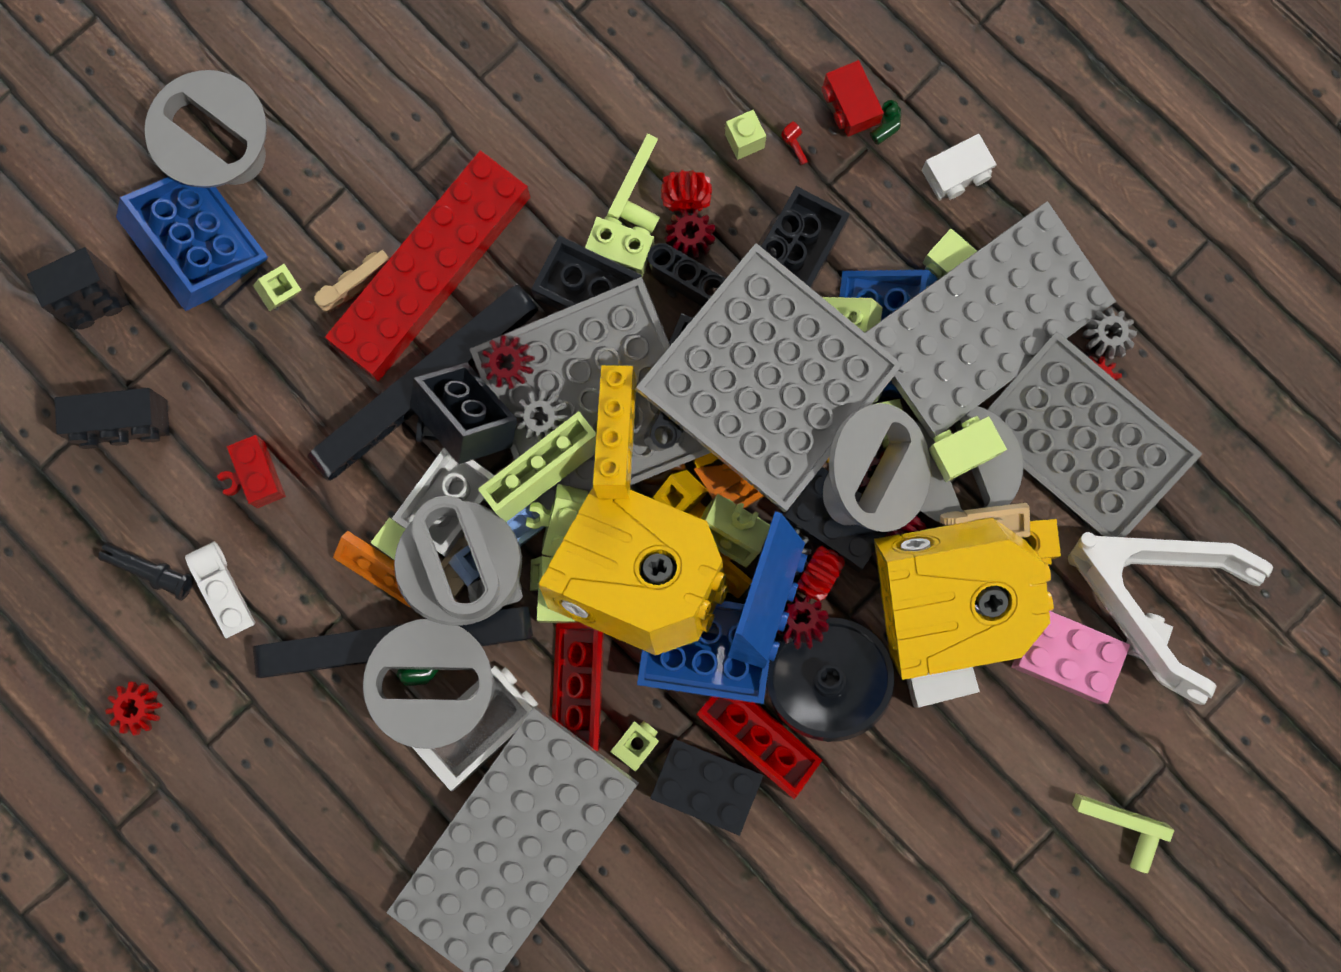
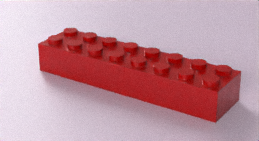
M480 150L325 336L326 340L379 382L531 198L528 186Z

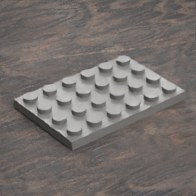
M1058 331L1053 334L987 409L1001 418L1014 433L1022 452L1023 468L1101 535L1106 537L1125 538L1202 455V452Z

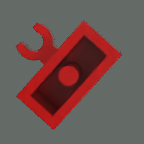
M254 435L227 446L236 472L224 471L217 475L220 481L232 480V486L223 490L224 495L233 496L239 492L242 486L248 503L257 509L286 497L264 440Z

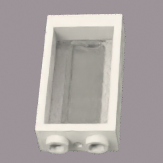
M494 666L491 669L495 681L493 697L481 720L467 735L443 747L431 749L412 747L450 791L456 790L512 738L532 708L538 705L537 701L527 690L521 694L514 686L518 680L506 667L500 670L497 666ZM479 680L457 700H472L478 692Z

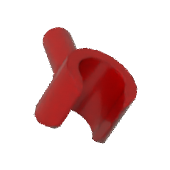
M792 121L784 128L781 137L787 144L791 145L801 165H804L808 161L799 142L796 140L803 132L798 124Z

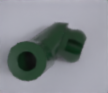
M888 100L883 104L882 124L870 132L871 139L877 145L891 137L901 127V108L894 100Z
M398 669L397 677L406 686L426 685L439 670Z

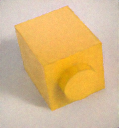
M688 470L670 475L653 498L661 503L689 513L702 500L708 490Z

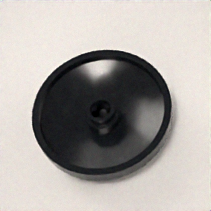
M828 618L826 622L829 624V630L822 632L824 638L822 643L813 639V647L811 649L806 646V642L801 643V647L797 650L794 648V640L788 644L783 642V638L780 640L775 660L769 661L767 686L775 711L791 729L814 740L838 742L855 738L865 733L883 717L890 705L894 691V669L886 647L869 629L850 620Z

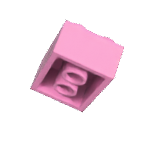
M1049 611L1050 624L1022 658L1014 659L1011 668L1096 704H1108L1130 644Z

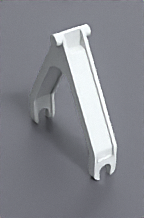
M1086 532L1081 536L1068 555L1069 564L1077 567L1158 682L1200 705H1204L1208 697L1212 698L1217 687L1216 684L1178 662L1125 588L1122 578L1123 567L1130 564L1221 568L1253 586H1260L1264 582L1265 577H1269L1273 570V566L1268 561L1233 543L1095 536L1090 532Z

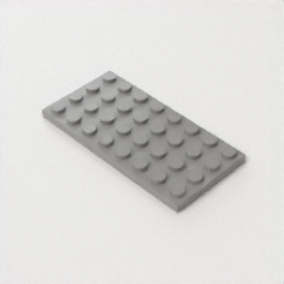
M1047 201L865 333L903 364L891 381L929 436L934 438L1017 377L1056 331L1067 339L1087 324L1088 319L1095 318V312L1098 310L1103 312L1116 300Z
M537 706L533 707L386 913L463 972H502L639 782Z

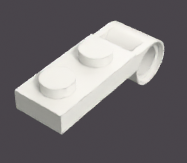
M214 541L185 555L187 565L224 637L228 638L253 626L256 622L226 567L227 561L218 544Z

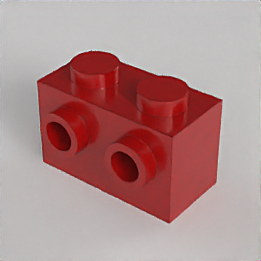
M859 60L826 73L824 84L821 87L826 102L832 103L836 111L834 112L836 124L839 129L844 128L847 137L881 123L884 112Z

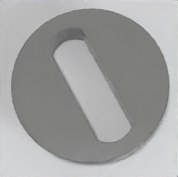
M214 70L187 73L167 84L151 103L145 120L146 145L156 165L171 178L183 184L199 188H212L225 184L239 185L254 179L264 166L266 158L264 144L267 132L265 113L255 92L239 78ZM185 105H194L247 146L245 154L240 160L227 164L173 123L175 113Z
M882 403L872 404L856 410L844 420L837 430L831 446L829 472L823 486L825 507L829 515L836 522L842 525H860L870 530L888 532L900 529L918 514L929 490L931 463L926 440L916 422L900 408ZM887 434L889 445L857 504L855 493Z
M977 406L953 425L958 432L963 429L962 423L975 416H978L980 420L988 416L990 417L1007 450L971 470L984 501L983 508L1010 505L1019 490L1023 476V457L1020 445L1012 430L1001 418L989 410ZM917 420L916 424L920 428L929 449L935 441L929 436L920 421ZM929 452L931 463L930 485L920 511L929 518L940 522L941 514L964 511L960 507L951 480L945 482Z
M452 496L432 498L417 510L413 521L407 526L399 540L394 561L395 578L398 588L410 607L421 616L433 622L452 626L480 622L499 611L513 595L522 569L520 545L515 533L507 522L485 506L465 502ZM451 516L459 519L485 588L482 596L474 602L458 603L454 599L429 532L430 526L439 518Z
M429 619L405 623L384 636L368 659L363 679L365 703L376 725L393 740L409 747L422 749L443 747L467 735L483 717L495 689L494 676L489 660L479 642L460 626L439 624ZM389 669L475 670L479 677V689L472 700L387 699L383 693L382 682Z

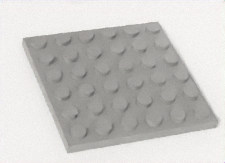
M755 243L637 385L635 390L778 508L786 512L830 457L834 437L844 420L856 410L871 405L903 364Z
M640 277L504 334L508 337L509 342H511L513 337H519V347L529 344L530 349L524 355L535 356V361L526 362V366L534 369L533 374L522 372L527 380L525 384H521L516 380V386L513 389L508 388L507 382H505L503 387L499 388L496 387L497 377L492 380L486 379V375L491 371V368L482 369L481 364L489 362L490 358L484 357L482 352L484 350L493 352L489 345L490 341L471 348L470 352L481 379L513 415L515 411H525L518 402L520 399H524L530 403L528 392L534 391L539 399L540 390L546 389L548 399L553 393L559 395L555 405L566 403L567 407L559 411L560 415H567L570 418L579 411L597 434L601 365L633 366L638 385L667 351L670 344L644 280ZM501 336L492 340H495L500 345ZM504 356L502 358L505 361L502 363L503 368H513L514 364H511V362H514L513 356ZM637 391L630 485L711 453L685 430L673 447L663 451L651 450L644 441V434L658 408ZM540 407L541 412H536L535 418L540 419L541 425H544L542 421L548 420V414L543 413V408ZM516 417L517 424L524 421V417ZM559 421L558 423L561 425L565 421ZM516 426L513 444L510 448L515 460L537 444L536 432L530 439L524 437L528 427L517 429ZM657 428L655 431L656 440L661 444H665L668 439L666 431L662 428ZM595 454L557 484L587 490L589 494L593 487ZM557 484L533 502H539L547 510H551Z

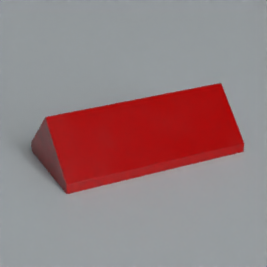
M580 622L556 623L552 718L594 750L599 751L604 633Z
M711 696L696 714L699 719L792 799L799 795L823 761L757 703Z

